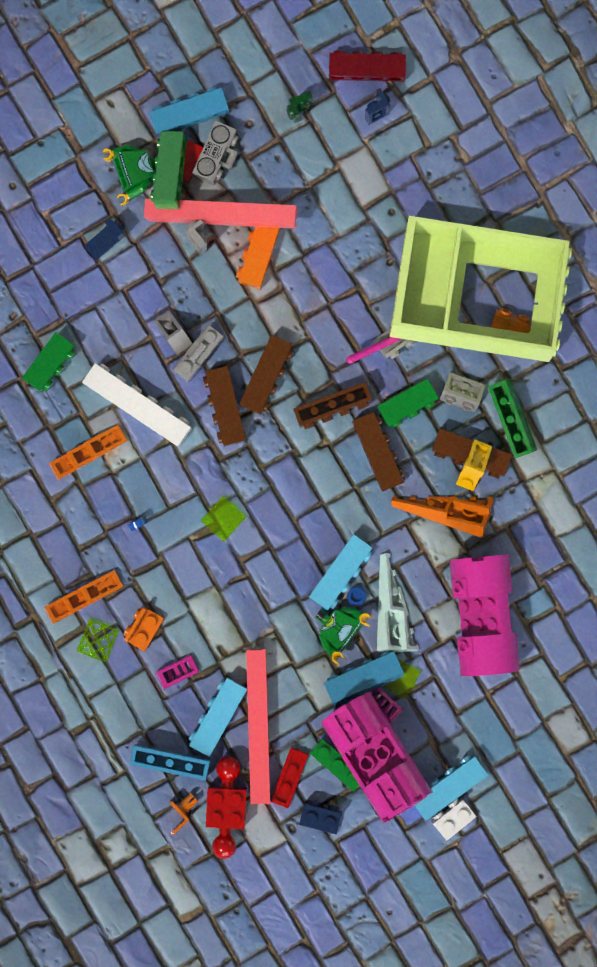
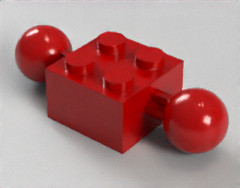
M230 756L221 758L216 765V773L222 779V786H208L206 827L219 828V835L213 840L212 850L221 859H228L236 852L237 845L235 839L231 836V829L245 828L247 788L233 787V780L239 776L241 767L238 760Z

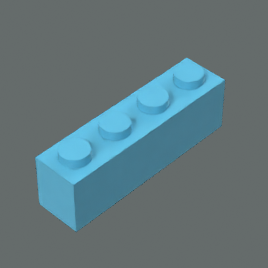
M353 534L309 598L326 610L329 608L334 609L339 602L337 597L340 592L345 593L351 585L348 583L352 576L356 578L362 569L359 567L363 560L367 562L373 554L370 551L372 547Z
M227 677L226 681L222 679L219 683L217 697L212 696L207 705L210 707L208 713H203L198 721L201 724L198 731L193 730L188 739L191 741L190 747L210 757L247 691V687Z
M469 755L465 756L459 761L461 764L456 768L453 766L448 768L442 778L438 779L437 777L428 783L433 793L427 795L425 799L415 805L425 821L488 776L474 755L471 757Z

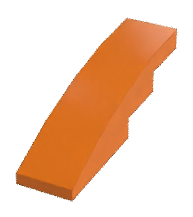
M116 425L70 450L65 455L51 461L49 466L57 480H60L126 443L127 439L119 425Z
M113 570L45 606L44 609L51 623L54 624L119 590L123 585L117 573Z

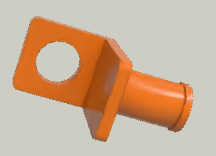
M191 793L179 804H174L173 801L169 802L184 819L170 833L171 835H174L189 821L186 813L199 802L194 798L189 803L194 797Z

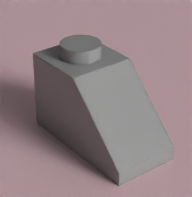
M169 310L154 320V323L177 355L192 345V342Z

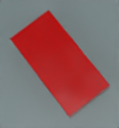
M189 140L187 142L183 181L190 183L193 177L192 172L203 150V147Z

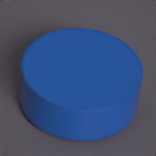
M141 516L129 523L128 527L131 531H134L145 525L147 519L145 516Z
M352 587L347 593V600L350 604L359 606L365 602L366 593L361 587Z

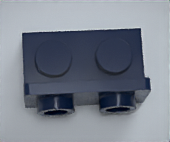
M380 88L377 89L376 100L369 103L365 109V120L368 125L389 115V102L391 101L388 94L382 92Z
M309 800V802L304 803L299 825L337 834L342 817V811H339V807L334 805H328V807L320 806L321 802Z

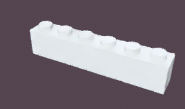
M102 363L99 366L97 364L93 365L83 380V384L177 447H180L192 429L188 426L189 421L181 416L179 419L173 416L174 411L166 406L161 408L157 405L158 401L150 395L146 398L141 394V389L135 385L128 386L125 384L126 379L118 374L113 376L109 373L111 369Z

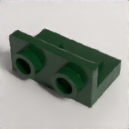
M310 91L293 97L288 101L286 111L289 119H293L295 123L299 122L298 110L300 113L310 109V105H312L313 97Z

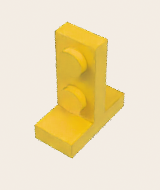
M474 439L456 485L474 491L480 477L482 478L492 446Z

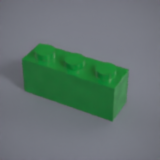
M55 332L22 379L41 393L44 390L47 392L53 385V378L56 375L59 376L64 370V363L74 357L76 347Z
M427 378L377 406V410L387 428L390 426L395 428L403 423L402 419L406 417L412 419L419 415L420 409L425 407L428 410L437 405L435 401L439 398Z
M321 737L309 753L354 792L359 786L357 780L339 751Z

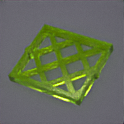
M89 619L77 651L90 656V658L107 662L119 630ZM96 623L100 625L101 628L94 630L92 624ZM89 626H90L91 629H92V632L86 634L87 631H88V628H89ZM105 628L113 630V633L107 635ZM102 630L105 636L98 639L96 632ZM94 634L96 640L90 643L87 636ZM114 635L113 640H112V642L110 643V640H109L108 637ZM84 638H85L87 644L84 645V646H82L83 641H84ZM106 639L108 645L102 648L100 641ZM98 643L100 649L93 651L91 645ZM89 646L91 653H86L82 649ZM109 648L107 655H105L104 649ZM101 651L104 658L95 656V653Z

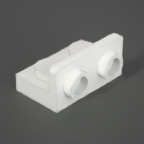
M462 798L459 800L455 799L448 804L449 808L443 812L441 810L433 816V825L446 841L477 817Z

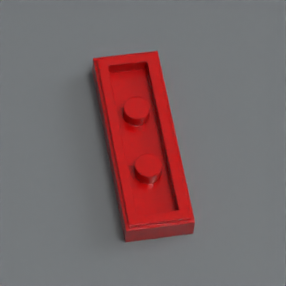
M290 747L270 802L289 808L309 753Z

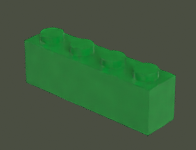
M161 131L160 139L157 140V149L159 150L158 156H155V167L157 168L156 173H153L154 190H151L150 194L151 202H154L156 209H179L187 139L184 132Z
M511 378L488 386L514 458L516 459L537 451Z

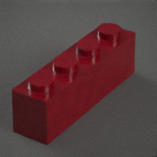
M335 50L329 54V80L405 82L406 55H402L401 52L383 54L380 51H373L371 54H364L363 51L345 53L342 50Z

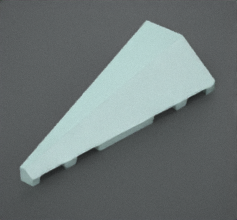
M389 553L381 554L377 652L418 651L419 646L415 645L412 636L414 630L409 627L407 620L409 614L401 588L397 587L394 578L396 571L392 570L389 562L391 555Z

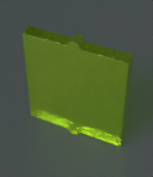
M222 496L201 522L211 530V533H215L225 542L246 516L236 508L235 504L232 505Z
M398 659L405 676L383 687L406 699L411 689L415 687L414 683L421 672Z

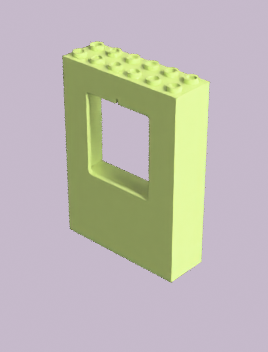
M409 216L405 231L390 337L550 362L552 356L556 355L560 345V339L557 338L562 329L560 318L565 307V303L562 301L567 291L565 281L568 278L570 268L567 264L572 253V248H569L570 241ZM467 263L537 274L534 303H538V305L534 304L530 333L465 324L458 321Z

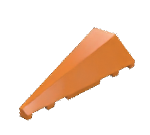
M393 496L391 506L483 538L488 526L494 497H488L487 500H476V497H470V500H460L457 497L428 496L427 499H416L415 496H410L409 499H397V496Z

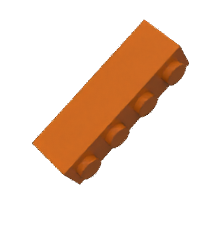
M255 227L254 231H250L248 237L250 245L248 249H244L242 259L245 261L243 267L239 266L236 277L239 278V284L261 290L280 228Z

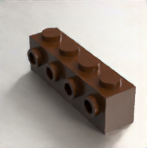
M366 382L293 408L299 427H304L306 430L314 427L315 422L320 420L323 423L333 420V416L339 413L340 416L351 413L350 409L356 407L359 410L369 406L372 398Z

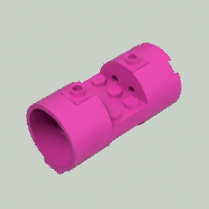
M509 555L450 560L452 593L454 599L459 598L460 626L462 630V636L457 637L460 676H483L517 672L520 670L516 631L512 632L508 599V594L512 593Z
M371 692L365 693L343 705L321 722L383 824L402 814L425 799L427 795L433 793Z

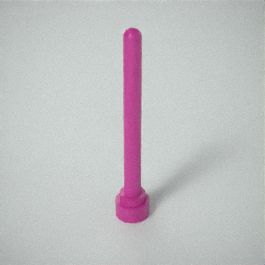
M388 337L348 356L346 362L351 364L402 339Z

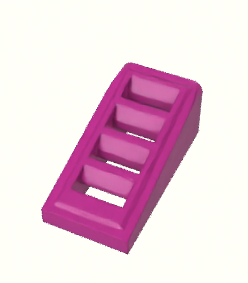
M189 655L157 671L155 674L163 690L198 673L199 670L192 656ZM186 661L188 662V665L192 671L190 673L188 672L184 664V662ZM178 665L181 666V668H182V670H183V672H184V674H185L184 676L181 675V673H180V671H179V669H178V667H177ZM172 668H173V670H174V672H175V674H176V676H177V678H178V679H176V680L174 679V677H173V675H172V673H171V671H170V669H172ZM164 672H166L170 683H167L163 675Z
M379 687L375 689L378 693L374 699L377 701L381 695L384 696L378 704L380 708L387 700L390 702L383 710V713L389 723H391L403 708ZM394 706L395 710L388 716L386 713Z

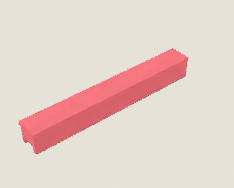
M145 198L144 218L149 222L190 224L194 220L198 222L202 219L204 224L297 229L298 209L296 205L180 200L179 209H156L154 202H151V199Z
M266 648L246 650L251 804H270Z

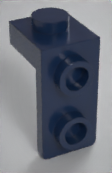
M110 218L105 222L106 227L85 244L84 247L95 260L102 257L125 237L122 231L124 227L118 220L114 222Z

